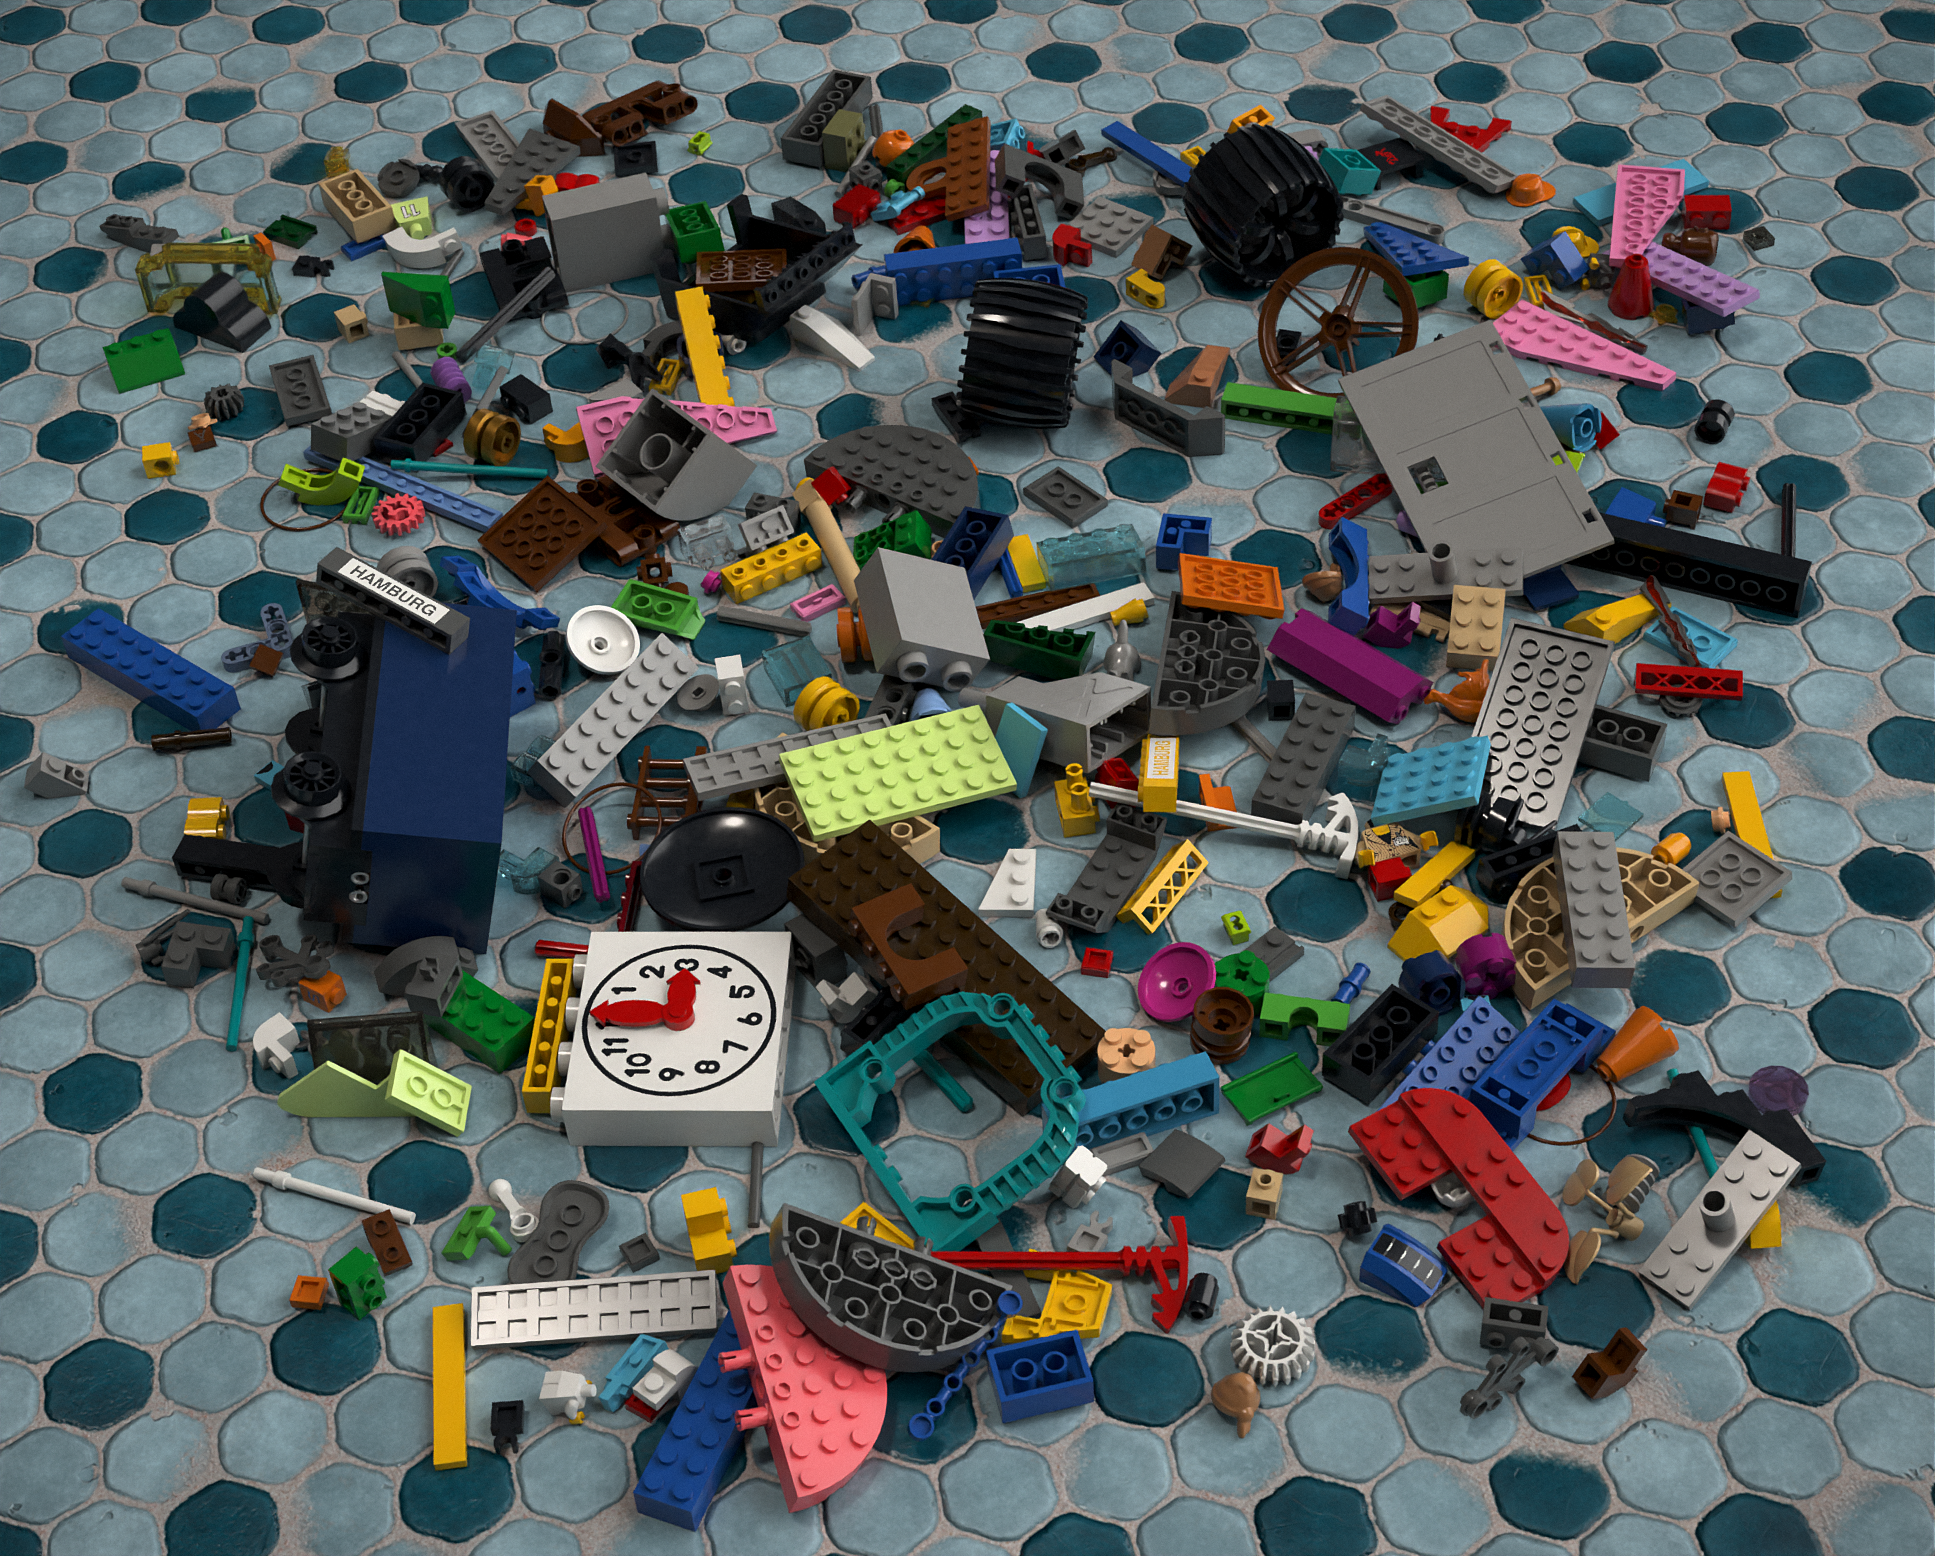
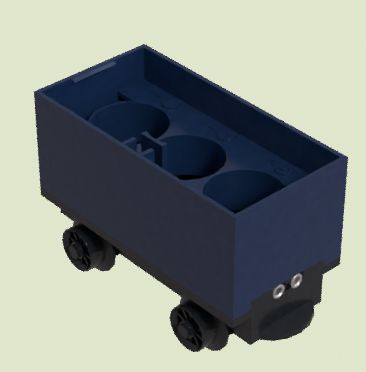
M443 603L470 618L468 638L450 655L376 615L338 611L337 618L319 617L311 620L305 625L302 633L293 640L290 647L291 661L300 672L310 678H315L322 684L321 703L316 708L297 713L288 721L285 728L286 743L295 752V755L275 775L271 784L272 799L281 810L293 817L299 818L305 823L304 838L301 842L283 846L272 854L266 866L268 881L277 891L281 900L292 907L303 909V920L343 924L342 942L400 947L408 942L425 937L447 936L453 937L456 946L459 948L472 950L475 954L487 953L502 845L517 610Z

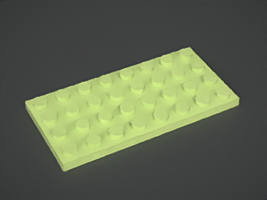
M979 705L779 754L780 765L813 842L851 833L869 819L879 826L1016 791L1017 788L1015 778Z

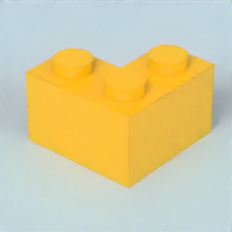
M716 1187L681 1195L696 1270H715L716 1274L727 1272L730 1266H733L732 1258L737 1257L734 1239H727V1234L732 1232L725 1197L719 1199Z

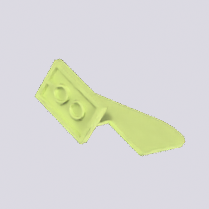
M400 1049L393 1056L390 1075L378 1085L330 1061H326L280 1093L277 1104L284 1111L304 1117H419L458 1137L465 1129L472 1086Z

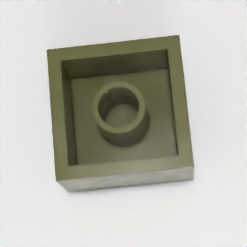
M839 109L823 130L822 140L826 169L848 172L866 143L864 137L865 123H863L862 113Z

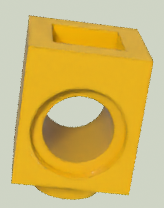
M170 442L142 446V462L147 478L176 475V465L179 464V456L177 450H172Z

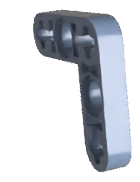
M271 603L261 609V617L267 633V639L231 648L222 654L221 660L227 672L234 673L250 669L249 665L259 644L282 652L284 654L282 659L290 657V647L293 639L281 605ZM275 615L276 619L272 620L271 616ZM276 629H283L279 633H272ZM284 641L285 646L280 647L279 643Z

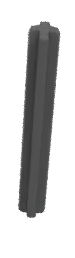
M876 104L869 106L872 136L878 139L883 133L880 106ZM876 155V168L880 171H886V167L879 163L880 159Z

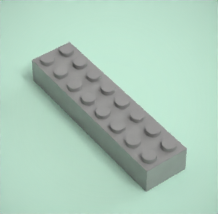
M661 633L536 761L527 773L566 808L699 667Z

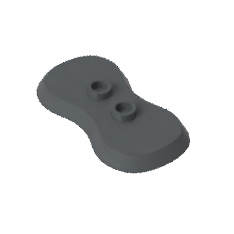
M565 1180L554 1185L542 1200L539 1222L533 1235L513 1254L509 1261L507 1273L510 1284L575 1280L579 1255L584 1244L607 1220L610 1207L606 1194L599 1188L582 1181Z

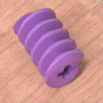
M442 357L434 362L430 371L434 383L439 387L462 392L464 403L467 402L471 397L472 390L457 362L451 357Z

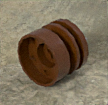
M1215 987L1204 991L1197 997L1193 1007L1190 1031V1045L1195 1054L1206 1051L1211 1062L1214 1064H1229L1238 1061L1246 1054L1250 1043L1254 1018L1253 1005L1248 997L1240 991L1229 987Z

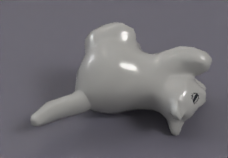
M1122 620L1118 629L1117 641L1107 648L1103 665L1107 674L1134 682L1133 673L1140 670L1141 658L1136 647L1128 643L1127 622Z

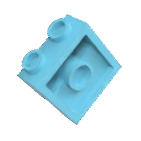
M1017 118L991 124L990 151H1000L1004 143L1017 149L1020 148L1019 141L1025 137L1023 127L1019 125Z

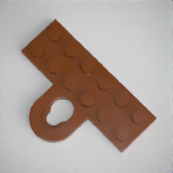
M988 116L949 127L947 157L924 163L914 169L908 176L906 185L909 192L915 187L920 186L925 192V197L922 199L946 193L945 217L948 222L989 210L991 122ZM946 173L939 181L924 185L925 181L933 178L935 175Z

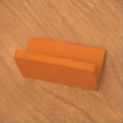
M1210 774L1199 775L1201 805L1237 812L1230 786L1213 788ZM1206 821L1208 832L1236 828Z

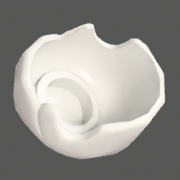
M1454 1172L1431 1184L1436 1198L1446 1206L1459 1208L1466 1206L1474 1200L1473 1196Z

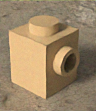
M355 304L334 312L338 330L348 343L369 336L367 317L364 311L360 312Z
M1253 1169L1246 1195L1247 1215L1276 1219L1283 1191V1173L1274 1172L1269 1169Z

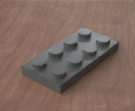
M314 355L269 365L287 426L299 425L303 422L332 415Z

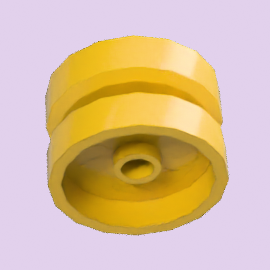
M1488 259L1480 263L1470 273L1464 285L1463 295L1467 302L1479 309L1484 315L1490 319H1498L1517 304L1523 291V282L1518 275L1496 259Z
M822 676L814 679L801 691L794 706V720L806 731L854 721L857 719L860 709L859 699L849 690L842 688L832 678Z

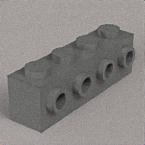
M1032 184L1023 185L1016 198L1011 197V199L1007 200L1011 224L1014 226L1015 238H1018L1024 260L1046 258V235Z

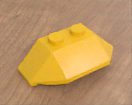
M1450 885L1410 911L1388 942L1387 948L1402 961L1416 958L1435 950L1441 951L1448 959L1457 953L1456 950L1465 940L1474 935H1484L1488 932V905L1471 891Z

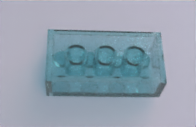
M1119 524L1113 528H1098L1092 532L1072 533L1065 537L1047 538L1044 541L1036 542L1038 562L1050 591L1147 573L1145 547L1133 524Z

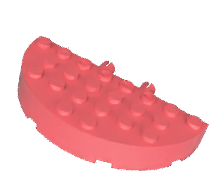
M730 1266L722 1284L742 1350L720 1352L718 1363L719 1366L724 1365L720 1367L722 1373L747 1368L758 1404L757 1408L735 1411V1423H740L736 1427L738 1431L764 1426L788 1511L792 1513L804 1510L824 1501L829 1495L844 1487L859 1470L880 1433L887 1405L885 1369L868 1365L842 1353L813 1332L789 1304L776 1279L773 1266Z

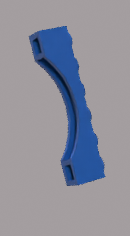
M1341 517L1329 533V550L1335 556L1342 569L1346 587L1329 606L1328 623L1355 636L1361 628L1366 627L1370 619V615H1368L1370 603L1368 599L1369 555H1367L1369 541L1367 540V529Z

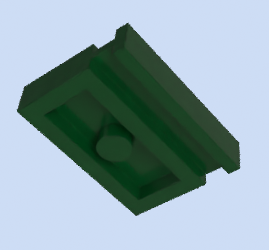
M283 214L280 216V220H275L263 231L264 236L269 240L295 249H300L312 238L311 235L313 233H318L316 225Z

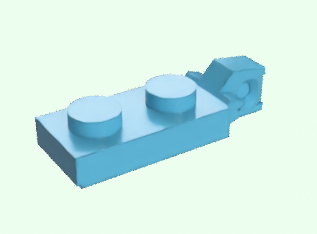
M645 1334L638 1336L605 1377L607 1383L604 1391L598 1397L605 1410L614 1413L623 1404L624 1398L628 1399L634 1393L633 1387L654 1367L652 1359L659 1353L669 1349L665 1341Z

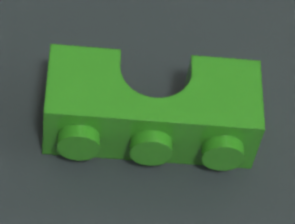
M1265 992L1260 1015L1259 1037L1288 1041L1289 1032L1292 1028L1298 1025H1307L1317 1032L1316 1045L1331 1046L1349 1027L1350 1004Z

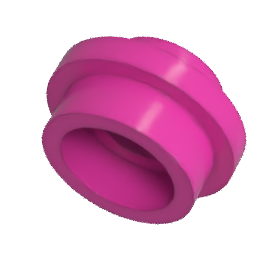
M710 570L703 579L700 586L705 589L704 592L706 594H709L711 591L715 593L722 583L720 572L717 571L715 573Z

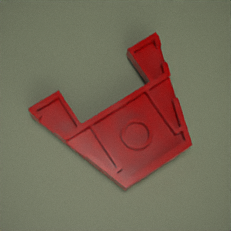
M1431 106L1430 108L1432 123L1481 153L1489 148V144L1493 140L1497 141L1500 139L1504 131H1510L1512 121L1494 117L1487 129H1481L1474 125H1460L1453 121L1447 122L1450 109Z

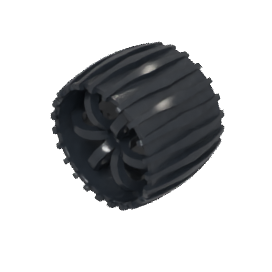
M1252 124L1248 128L1244 126L1238 127V131L1232 134L1228 132L1223 134L1224 138L1217 144L1212 142L1210 144L1211 149L1204 156L1200 154L1198 157L1199 162L1195 169L1191 168L1189 171L1191 175L1189 181L1184 183L1186 192L1182 196V202L1185 206L1184 212L1193 231L1206 250L1219 264L1251 286L1257 287L1259 285L1262 288H1269L1270 285L1275 284L1277 279L1289 267L1300 259L1317 251L1333 247L1332 240L1341 231L1339 224L1344 219L1342 213L1344 204L1330 175L1303 145L1288 134L1270 125Z
M1021 278L979 279L972 292L973 296L977 297L976 299H971L969 304L970 307L974 308L973 314H967L966 318L967 321L971 322L970 331H964L963 335L968 337L967 349H961V354L966 355L965 364L959 365L958 370L963 373V380L957 381V387L962 388V392H957L956 394L958 399L956 403L957 409L984 421L1011 427L1030 429L1066 428L1071 414L1067 411L1073 408V404L1069 402V397H1075L1076 393L1075 390L1071 389L1072 381H1078L1079 377L1074 374L1075 363L1081 364V359L1076 357L1078 347L1083 348L1084 345L1083 341H1079L1080 333H1084L1086 330V326L1082 325L1081 321L1087 319V312L1084 310L1088 309V297L1062 286Z

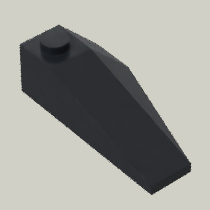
M790 196L771 203L774 221L826 235L825 222L814 210Z

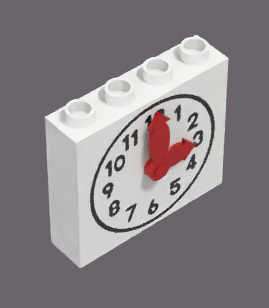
M591 932L588 954H576L573 964L575 988H582L580 998H568L566 1004V1027L568 1032H574L573 1042H561L558 1052L560 1076H567L566 1086L553 1087L550 1099L552 1122L565 1123L570 1146L752 1147L754 1142H761L764 1147H778L796 977L792 932Z

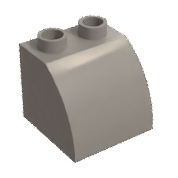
M652 388L595 467L657 514L668 519L684 521L711 515L729 505L757 465Z

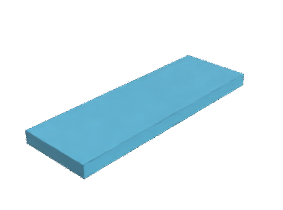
M1685 159L1659 167L1685 169L1683 196L1709 186V180ZM1616 183L1573 197V205L1597 227L1612 222Z

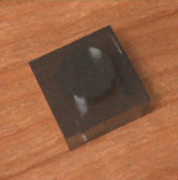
M1764 226L1744 231L1743 240L1753 251L1774 246L1775 238Z

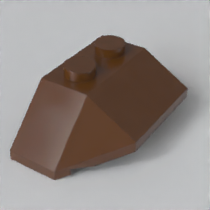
M554 99L548 101L545 106L542 123L544 134L580 146L581 154L577 157L602 156L605 154L603 136L599 132H595L593 127L580 114Z

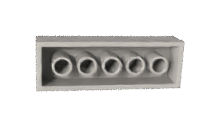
M1557 832L1553 848V859L1572 988H1630L1635 964L1614 832Z

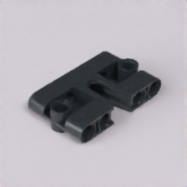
M543 236L526 240L523 246L520 240L510 239L503 243V251L496 248L479 253L499 311L545 267L551 268L555 273V277L509 321L526 316L530 319L541 318L545 311L569 305L565 288L557 269H554L550 258L552 257Z

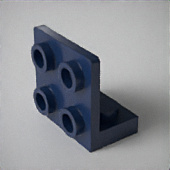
M1562 564L1523 579V597L1534 611L1579 598L1578 590L1561 570Z

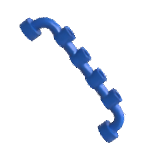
M1005 1291L997 1299L996 1309L1001 1317L989 1333L991 1339L987 1340L984 1338L968 1352L967 1357L972 1358L974 1364L967 1363L965 1355H963L954 1372L948 1374L943 1380L941 1390L935 1398H931L927 1402L923 1413L915 1414L910 1419L907 1425V1432L913 1440L921 1442L931 1436L934 1431L933 1421L941 1417L947 1401L959 1392L965 1376L977 1367L983 1351L995 1342L998 1336L997 1332L1006 1319L1013 1318L1020 1312L1023 1301L1017 1292ZM948 1381L954 1382L955 1385H956V1388H955V1389L950 1388V1387L948 1386L947 1382H948ZM929 1406L937 1407L939 1413L931 1412Z

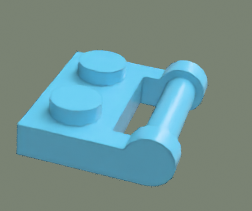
M917 186L911 192L903 193V191H898L892 194L891 200L881 202L877 205V209L871 213L873 221L897 217L911 203L924 198V190Z

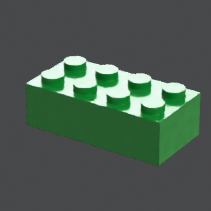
M706 201L669 209V214L664 215L666 224L670 226L674 247L681 263H696L697 252L725 251L720 227Z
M462 970L463 977L442 1018L419 1013L421 1022L501 1074L530 1048L535 1017Z

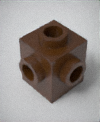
M659 553L645 555V560H640L641 566L636 567L638 581H643V583L664 588V583H669L668 577H673L671 562L666 563L665 557H660ZM652 568L659 569L660 573L657 577L651 576L650 571Z

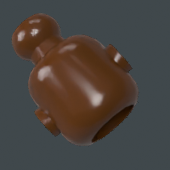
M1694 226V228L1685 229L1681 237L1675 236L1673 233H1665L1661 246L1705 266H1710L1716 259L1719 237L1715 231Z

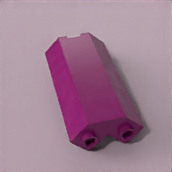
M1303 608L1295 613L1296 619L1290 624L1284 622L1278 627L1266 649L1387 722L1399 724L1400 721L1405 719L1411 702L1420 705L1423 703L1425 697L1432 690L1431 687L1434 683L1357 637L1329 624L1321 616Z

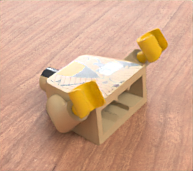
M1370 819L1365 823L1364 827L1366 830L1361 833V841L1357 843L1353 861L1359 868L1366 866L1368 871L1369 865L1375 866V862L1400 857L1405 867L1408 866L1410 870L1416 869L1420 866L1421 850L1427 851L1429 846L1439 845L1435 831H1426L1418 836L1403 829L1398 822L1374 827Z

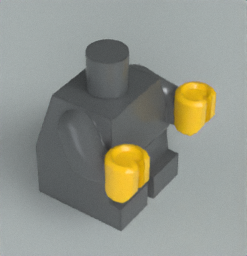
M1590 253L1587 260L1588 263H1586L1590 269L1584 273L1589 279H1582L1580 284L1582 290H1588L1589 288H1603L1606 290L1611 287L1615 266H1609L1610 255Z

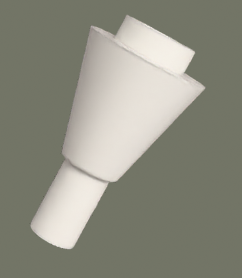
M720 334L724 346L731 355L745 349L746 341L736 339L734 335L726 336Z

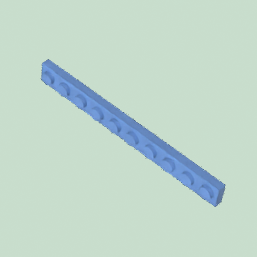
M311 445L303 451L306 460L333 471L338 468L341 462L311 450ZM361 457L354 460V462L365 466L361 482L378 487L380 490L392 495L399 494L403 497L407 493L409 498L416 496L417 501H422L424 508L483 532L488 531L503 517V513L398 470L391 469L368 458Z

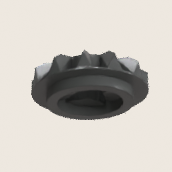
M1673 684L1671 686L1680 687L1683 684ZM1660 695L1659 698L1660 707L1666 708L1667 714L1676 713L1677 717L1680 714L1689 717L1691 713H1698L1699 708L1702 706V698Z

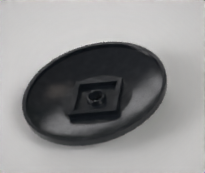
M742 807L708 809L680 819L655 838L643 857L640 868V883L643 895L651 909L664 921L673 926L691 932H736L768 920L790 902L786 898L788 878L805 867L804 854L801 843L795 833L785 823L770 814ZM721 876H730L727 880H718Z

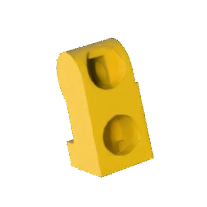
M1141 268L1126 278L1127 296L1152 309H1158L1165 305V286L1160 282H1154L1149 279L1147 271Z

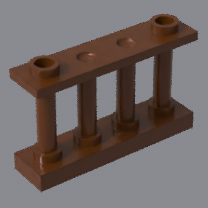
M645 746L643 756L638 758V771L640 773L637 785L645 788L647 791L648 788L687 789L688 795H684V798L655 797L660 808H683L685 814H681L680 817H662V827H669L682 818L702 811L704 800L698 801L688 776L687 778H651L652 769L685 770L683 759H652L650 746ZM696 746L695 756L708 753L707 746ZM636 789L632 814L627 816V828L632 830L633 840H639L641 827H658V817L643 816L645 808L656 807L653 801L638 789Z

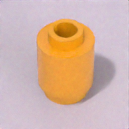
M1672 833L1652 848L1651 855L1654 856L1653 859L1666 865L1669 862L1676 865L1688 856L1691 842L1683 833Z

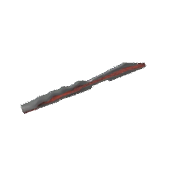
M1545 290L1541 291L1545 311L1560 318L1583 324L1584 329L1626 349H1634L1643 354L1647 351L1648 345L1639 342L1635 336L1622 328H1614L1607 321L1593 313L1585 315L1574 309L1575 304Z
M1650 575L1640 587V591L1662 616L1659 619V623L1667 629L1666 636L1670 637V643L1677 648L1678 654L1686 659L1690 667L1701 668L1702 665L1697 658V650L1692 639L1687 637L1679 616L1673 614L1667 604H1670V600L1654 575Z

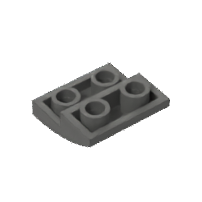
M1175 1129L1139 1165V1169L1142 1175L1164 1182L1168 1192L1189 1199L1225 1162V1158L1201 1140Z

